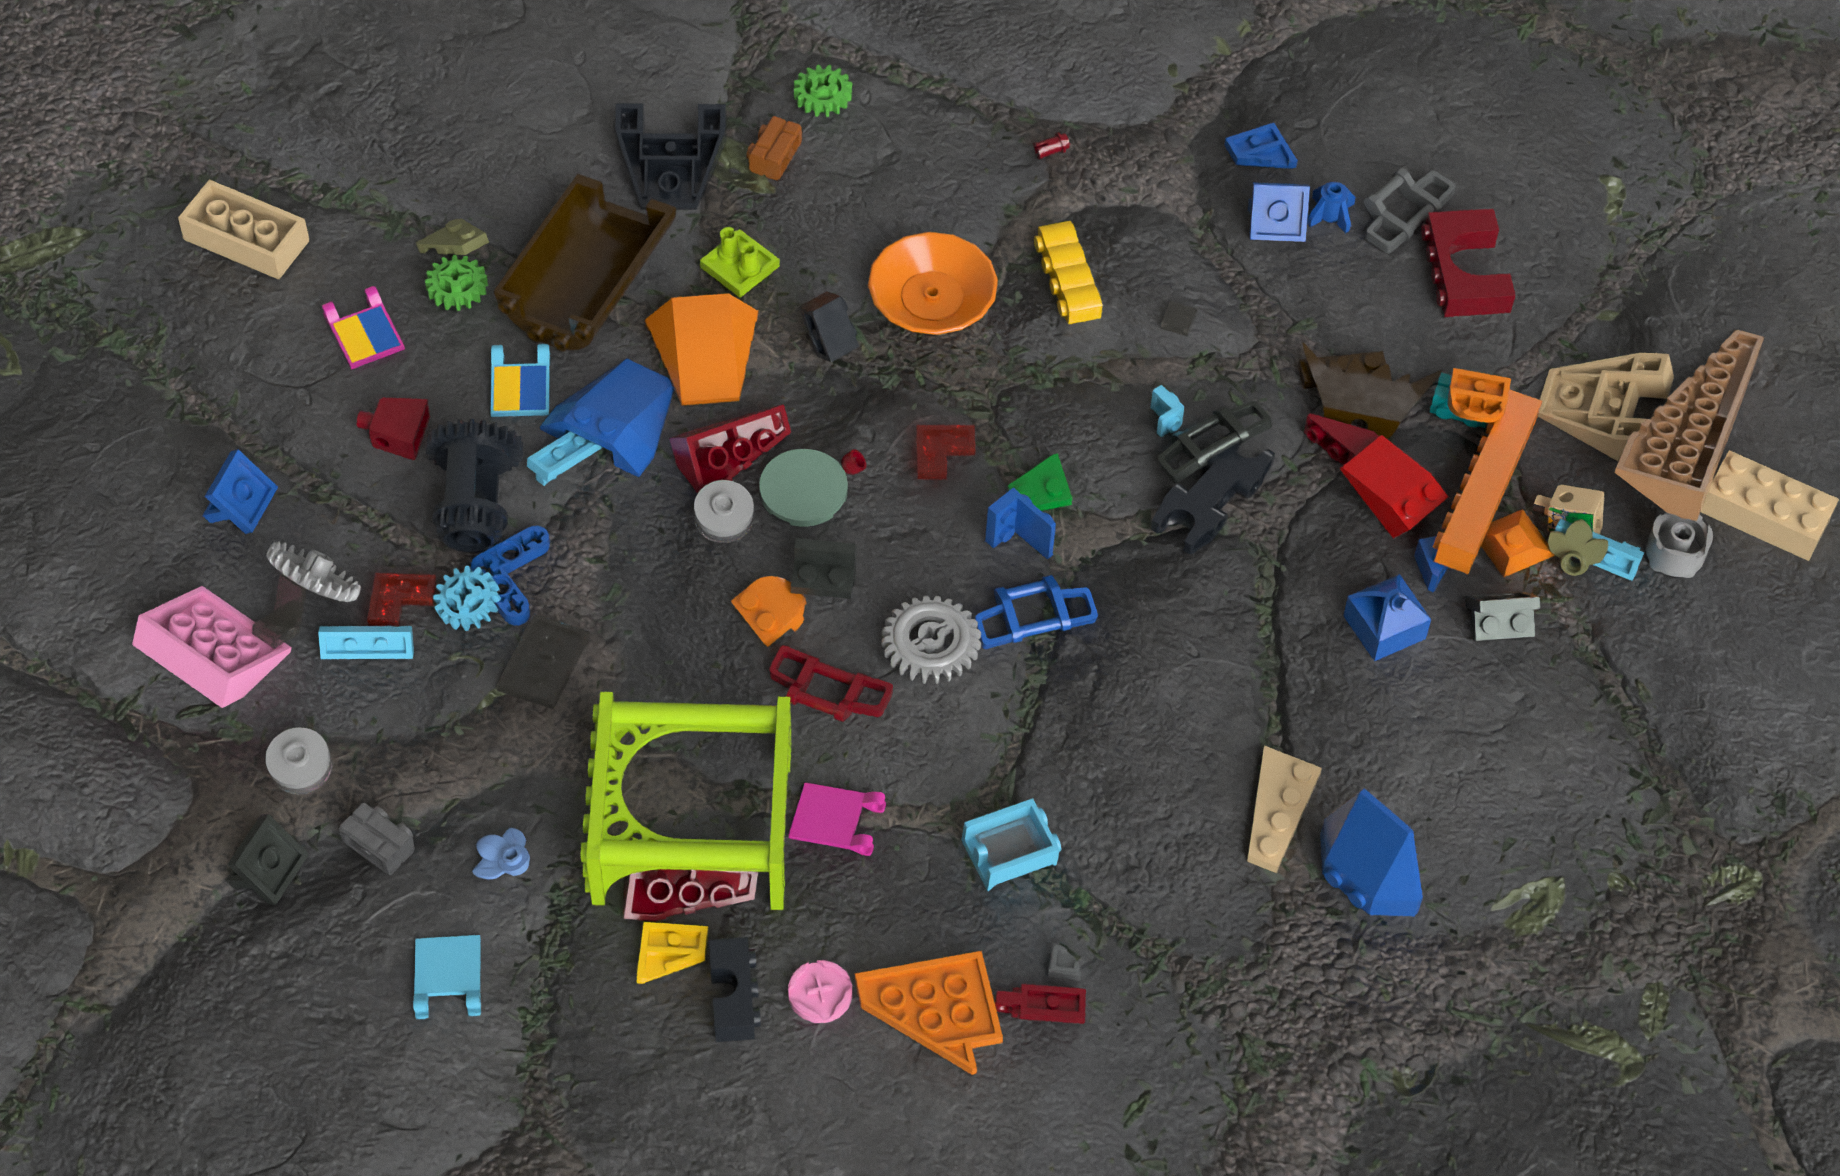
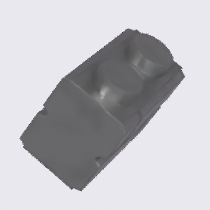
M362 803L353 812V815L349 816L339 828L342 842L388 875H392L415 849L412 832L402 823H399L397 826L392 823L387 813L378 806L373 809L366 803Z

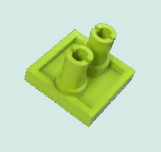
M726 227L720 231L721 244L700 260V268L739 298L780 267L779 258L742 230L734 231L731 227Z

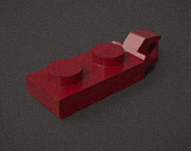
M1021 984V987L1013 988L1012 992L997 991L995 1007L997 1012L1011 1013V1017L1019 1019L1084 1024L1086 989Z

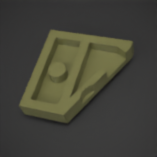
M461 218L448 222L446 227L415 243L420 253H426L429 249L436 248L438 254L467 255L489 243L485 232Z

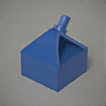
M1400 574L1349 595L1343 615L1374 661L1425 640L1431 618Z

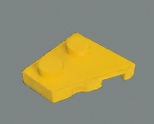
M644 922L637 983L643 984L704 962L708 926Z

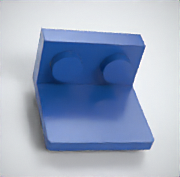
M1012 488L988 507L985 542L992 548H995L1001 542L1010 540L1014 533H1017L1041 555L1049 559L1053 555L1056 524L1048 513L1042 512L1033 505L1028 496L1020 494L1015 488Z

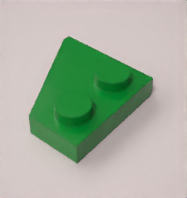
M1053 454L1008 485V491L1015 488L1020 494H1025L1031 499L1033 505L1041 511L1072 505V496L1058 454Z

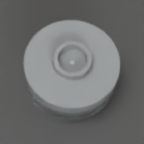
M719 480L709 483L699 491L695 498V525L698 531L708 540L717 543L735 542L744 537L753 524V499L747 489L736 482Z
M292 728L280 733L272 740L266 752V766L274 783L287 793L300 795L313 792L327 781L332 771V756L325 740L320 734L308 728Z

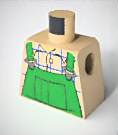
M1559 485L1552 498L1537 495L1533 512L1548 516L1549 532L1555 531L1560 519L1570 523L1582 519L1590 526L1592 532L1600 534L1603 528L1604 492Z

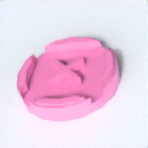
M817 960V963L809 964L808 962L803 964L792 974L789 981V1003L794 1012L804 1020L813 1023L833 1021L840 1018L848 1010L851 1003L852 984L850 978L843 968L830 961Z

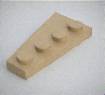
M1264 746L1247 862L1277 873L1320 777L1321 767Z

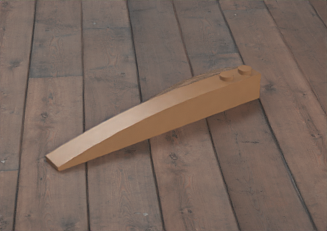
M1735 330L1720 345L1719 351L1717 353L1713 352L1708 357L1707 363L1704 366L1700 365L1695 370L1694 376L1692 378L1688 377L1667 398L1666 404L1659 406L1655 410L1654 416L1650 420L1646 419L1641 424L1640 430L1638 432L1634 431L1629 436L1615 473L1667 513L1677 515L1683 519L1697 521L1738 414L1764 337Z

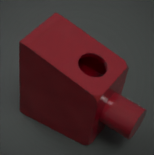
M383 397L379 400L375 413L359 411L357 428L369 430L371 444L374 448L410 460H416L430 420L428 399Z

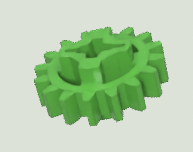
M817 65L814 71L808 67L806 68L807 74H798L799 80L794 81V100H797L798 107L805 106V113L813 110L816 117H818L820 112H824L825 116L829 117L830 111L839 114V107L846 109L848 101L852 100V82H849L847 74L841 76L840 68L832 71L831 65H828L826 69H822L820 65Z
M453 255L451 261L443 257L441 265L433 263V271H427L425 285L429 299H434L436 306L444 303L445 310L455 306L456 310L460 311L461 305L471 308V301L479 303L481 302L480 295H486L487 293L486 286H488L484 267H479L476 259L469 262L466 255L462 260H458L457 256Z

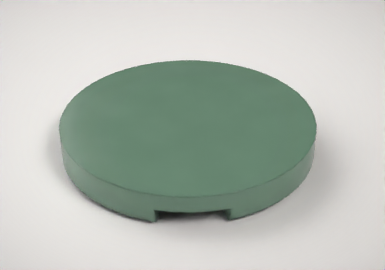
M812 449L790 450L772 459L764 468L759 482L760 498L770 515L773 514L784 521L790 522L792 526L808 527L819 525L833 518V514L841 508L844 501L846 502L848 493L847 476L842 466L828 454Z

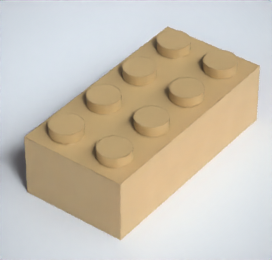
M208 180L178 217L184 240L277 279L282 277L309 242L304 218L212 180Z
M1729 450L1711 483L1701 513L1809 561L1832 517L1839 499Z

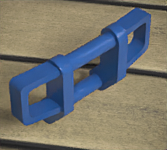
M1050 575L1043 577L1041 581L1008 589L1004 587L994 589V596L998 606L978 613L975 620L978 622L977 629L981 632L979 639L983 649H989L1011 642H1021L1022 638L1057 629L1066 631L1072 627L1091 624L1096 621L1098 613L1088 588L1061 590L1054 577ZM1045 592L1051 601L1056 618L1019 626L1011 600ZM1063 598H1084L1090 615L1070 619ZM1002 613L1008 635L993 639L987 638L982 621Z

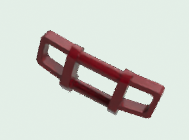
M785 645L779 648L769 669L770 678L789 689L786 697H790L791 704H803L833 715L835 720L841 722L849 718L852 712L874 717L882 716L893 694V685L889 682L875 679L859 672L857 674L847 672L819 662V658L809 656ZM785 658L804 665L796 681L778 671ZM815 673L851 685L845 698L839 704L805 693ZM864 687L884 692L878 705L857 702Z

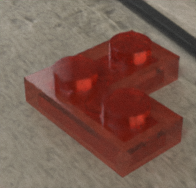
M916 425L917 479H947V456L975 455V425Z
M375 573L367 618L368 626L399 627L403 605L433 606V596L435 595L437 584L436 575Z

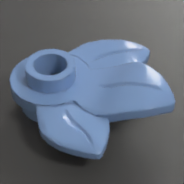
M509 828L503 837L487 835L479 839L476 843V848L483 859L474 867L472 873L483 879H496L504 873L512 876L524 873L529 867L530 855L525 848L526 838L524 834L518 829Z

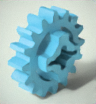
M465 566L463 573H460L455 568L453 577L443 576L446 583L445 585L437 584L436 588L440 594L434 595L433 599L437 604L435 610L445 624L450 623L455 630L461 624L465 631H469L470 624H475L477 628H480V621L482 619L488 622L491 621L488 614L489 612L498 611L494 602L501 601V597L497 592L500 589L489 572L484 574L480 567H477L472 572L469 566ZM475 583L482 585L485 589L475 586ZM449 607L459 610V614L451 611Z

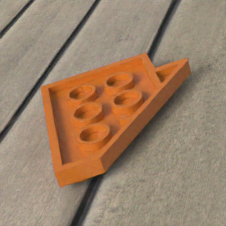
M982 951L855 973L856 987L863 1010L971 1075L977 1074V1066L972 1048L1003 1043V1035Z

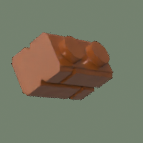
M773 116L767 125L763 124L758 133V141L756 144L751 143L747 150L746 158L749 159V170L762 176L764 174L766 177L778 181L802 143V127L790 121L786 122L785 119Z

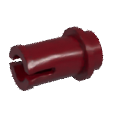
M1056 132L1055 136L1034 142L1033 147L1035 154H1038L1037 158L1040 160L1057 152L1065 153L1066 149L1070 148V143L1065 133L1060 134Z

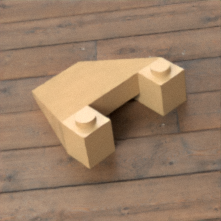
M1636 353L1550 369L1540 398L1542 405L1538 417L1619 462L1629 436L1634 431L1638 432L1641 424L1646 420L1633 418L1639 397L1668 398L1674 379L1669 354Z

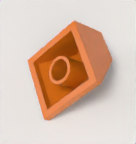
M1523 509L1491 522L1481 545L1503 577L1554 556L1549 549L1548 543Z

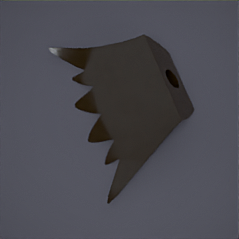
M1302 343L1307 362L1322 400L1324 417L1350 425L1352 421L1362 419L1368 424L1367 430L1374 431L1379 436L1383 435L1386 439L1393 435L1405 415L1443 372V370L1437 371L1409 384L1410 374L1404 375L1392 382L1388 364L1382 365L1368 376L1364 366L1357 358H1354L1346 371L1343 372L1333 359H1330L1329 368H1327L1310 348Z

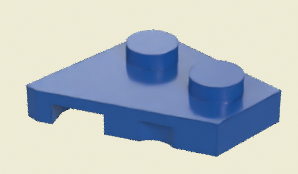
M1275 123L1225 138L1224 146L1236 165L1289 169L1296 168L1298 160Z

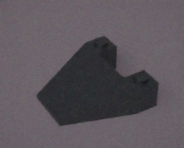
M616 103L615 131L617 142L641 210H646V205L651 199L674 206L676 210L698 209L727 142L726 104H698V134L645 133L643 103Z

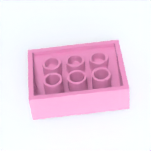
M203 586L139 615L132 643L133 646L145 653V655L155 660L221 708L243 698L292 649L285 642Z

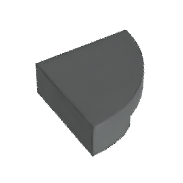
M1052 943L1048 977L1080 981L1081 968L1079 962L1076 961L1074 956L1064 946Z

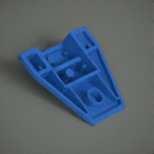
M625 359L558 404L541 424L540 430L558 439L571 431L612 451L614 466L640 477L655 457L674 393V387L669 378L636 362Z
M1364 788L1324 819L1320 834L1322 874L1331 886L1339 888L1348 896L1349 901L1355 907L1362 908L1368 915L1415 916L1419 911L1423 896L1413 829Z

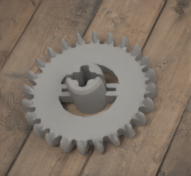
M279 541L274 542L269 547L266 553L269 562L293 582L314 593L334 600L337 599L341 602H351L357 599L361 589L358 581L352 583L353 576L344 581L345 571L340 575H335L336 565L333 566V560L329 556L326 557L325 554L319 551L311 550L306 558H304V548L296 555L294 553V545H291L288 551H286V542L281 546Z
M926 595L923 596V601L912 598L911 605L903 602L901 603V610H892V617H888L885 620L886 627L882 629L883 639L881 645L883 648H886L884 651L885 658L892 656V668L896 664L901 663L899 667L900 675H903L906 670L910 669L911 681L914 680L918 673H921L922 682L925 684L929 674H932L935 683L938 684L940 674L943 673L947 681L950 682L951 670L957 672V675L960 677L962 675L961 664L970 669L971 659L969 657L973 660L977 659V650L981 648L979 640L981 632L977 629L978 622L975 619H971L972 613L967 610L962 612V604L958 603L952 606V599L948 598L941 602L940 596H935L934 600H930L929 596ZM924 621H937L941 623L927 622L922 624L918 630V638L912 642L909 640L910 632L917 624ZM952 633L953 642L944 651L945 636Z

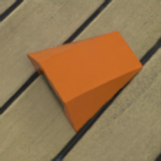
M729 293L671 298L645 319L646 327L651 332L654 345L659 350L663 365L668 370L671 383L682 406L740 401L746 364L749 360L751 341H753L755 323L758 318V310Z

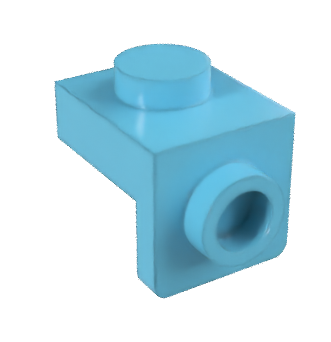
M1162 385L1155 388L1152 392L1150 408L1160 416L1157 434L1163 437L1167 433H1173L1180 428L1183 423L1184 406L1179 402L1174 393L1169 392Z

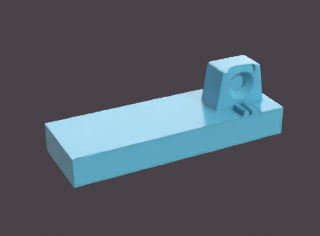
M570 431L528 457L527 467L536 473V480L545 486L553 479L555 480L557 475L562 474L603 447Z
M1560 519L1555 531L1565 534L1571 523ZM1592 532L1594 539H1605L1609 545L1604 559L1600 563L1593 565L1633 581L1644 552H1641L1639 547L1626 542L1619 543Z
M320 626L321 659H413L412 626Z

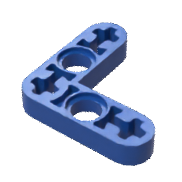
M531 526L473 558L471 562L472 572L477 567L484 566L485 568H490L491 576L497 585L503 584L509 588L506 593L499 594L501 601L494 602L498 612L508 624L522 625L530 617L529 602L508 573L540 557L549 550V533L544 527ZM535 538L538 541L541 540V543L537 544V542L535 541L531 542V539ZM508 550H515L519 553L512 560L505 559L502 556ZM511 600L517 610L521 609L520 613H517L516 611H511V606L509 603Z

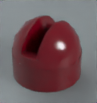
M856 449L849 451L841 459L842 468L846 474L855 475L866 469V460L861 452Z

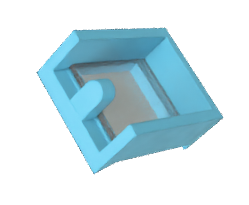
M1033 798L964 822L961 841L987 891L1007 880L1052 864L1053 866L1057 865L1059 851H1061L1059 838L1055 833L1052 834L1047 826L1046 814L1042 808L1038 809Z

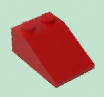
M1380 435L1339 468L1393 539L1410 530L1448 498V495L1430 472L1383 435Z

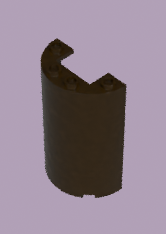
M577 174L493 291L498 302V309L526 332L527 336L534 342H543L555 347L559 351L578 350L587 347L674 222L676 207L651 199L646 205L647 215L605 201L601 181Z

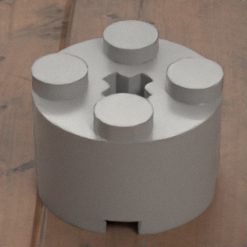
M1670 513L1660 514L1655 519L1646 544V555L1650 568L1674 577H1693L1702 567L1713 540V532L1710 525L1707 526L1702 521L1703 517L1699 515L1697 521L1683 519Z

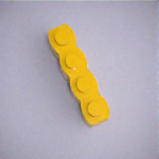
M1065 221L1039 226L1038 236H1034V245L1037 253L1041 252L1043 256V271L1045 274L1049 273L1051 278L1049 280L1052 295H1057L1058 297L1057 306L1060 316H1064L1068 324L1101 318L1102 301L1094 284L1090 268L1086 263L1083 249L1078 242L1073 223Z

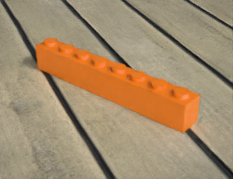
M1509 390V399L1502 418L1488 423L1485 433L1489 434V436H1482L1477 449L1480 455L1474 454L1468 469L1472 473L1471 475L1465 473L1459 489L1463 493H1456L1451 505V509L1454 512L1447 513L1442 525V529H1445V532H1438L1433 548L1437 550L1434 562L1466 574L1470 572L1533 430L1542 405L1541 400L1513 390Z

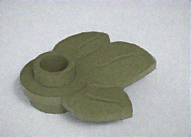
M1582 519L1571 523L1565 534L1551 531L1548 539L1550 551L1560 558V565L1563 571L1572 576L1581 575L1587 571L1589 565L1600 563L1604 559L1609 547L1607 540L1593 538L1590 526ZM1571 557L1578 558L1580 563H1574Z

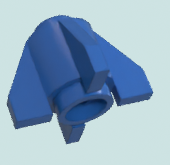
M1328 182L1313 190L1312 198L1317 202V205L1308 216L1307 224L1312 227L1323 219L1330 223L1337 222V225L1344 233L1349 232L1351 222L1347 208L1355 204L1356 197L1345 185L1339 182Z

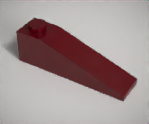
M781 404L697 428L669 439L677 467L695 491L699 493L709 483L719 480L732 481L734 476L751 466L752 462L762 453L768 452L789 435L791 429L785 406Z
M658 869L627 875L624 877L623 918L656 922L665 920L666 917L696 913L695 910L713 906L718 908L754 900L758 872Z

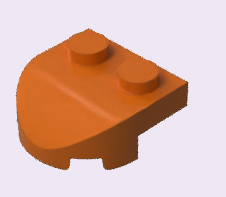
M1453 368L1447 401L1448 407L1454 415L1464 419L1479 422L1498 421L1505 413L1509 399L1511 378Z
M767 576L759 578L731 600L732 604L767 647L790 628L796 631L804 621L803 613L806 605L804 595L791 593V582L780 577Z

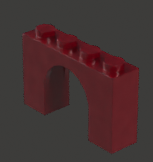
M1494 209L1429 212L1426 224H1422V239L1427 241L1428 245L1426 250L1427 261L1432 262L1433 266L1431 271L1432 282L1437 284L1438 287L1436 294L1437 304L1442 306L1444 317L1511 313L1516 295L1510 273L1474 275L1459 269L1450 258L1452 254L1461 250L1495 248L1499 227Z

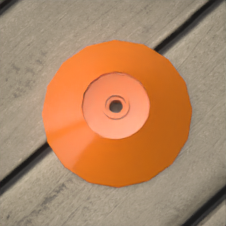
M925 232L904 236L885 247L871 265L868 288L874 305L890 322L911 332L940 335L963 330L983 318L995 301L998 279L991 260L975 244L952 234Z

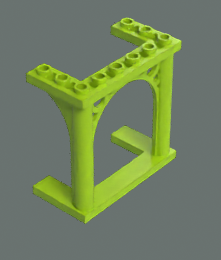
M600 692V702L593 706L595 731H591V750H595V758H589L588 777L593 778L592 786L586 787V805H591L590 814H584L583 833H588V840L581 844L585 893H591L592 905H605L608 888L622 877L647 870L678 869L769 872L771 910H784L786 799L788 772H790L791 765L790 697H778L777 706L625 702L614 701L613 692ZM638 726L641 727V730L650 728V730L646 734H641ZM629 732L634 736L635 741L633 744L624 745L620 743L621 738ZM673 732L776 733L770 841L676 839L648 830L631 815L622 796V779L629 761L648 742ZM617 752H622V758L617 760ZM611 780L618 781L615 785H611L609 782ZM611 806H617L618 812L610 815ZM617 821L628 823L627 829L620 835L611 836L607 833L608 828ZM634 833H639L642 839H636L632 836Z

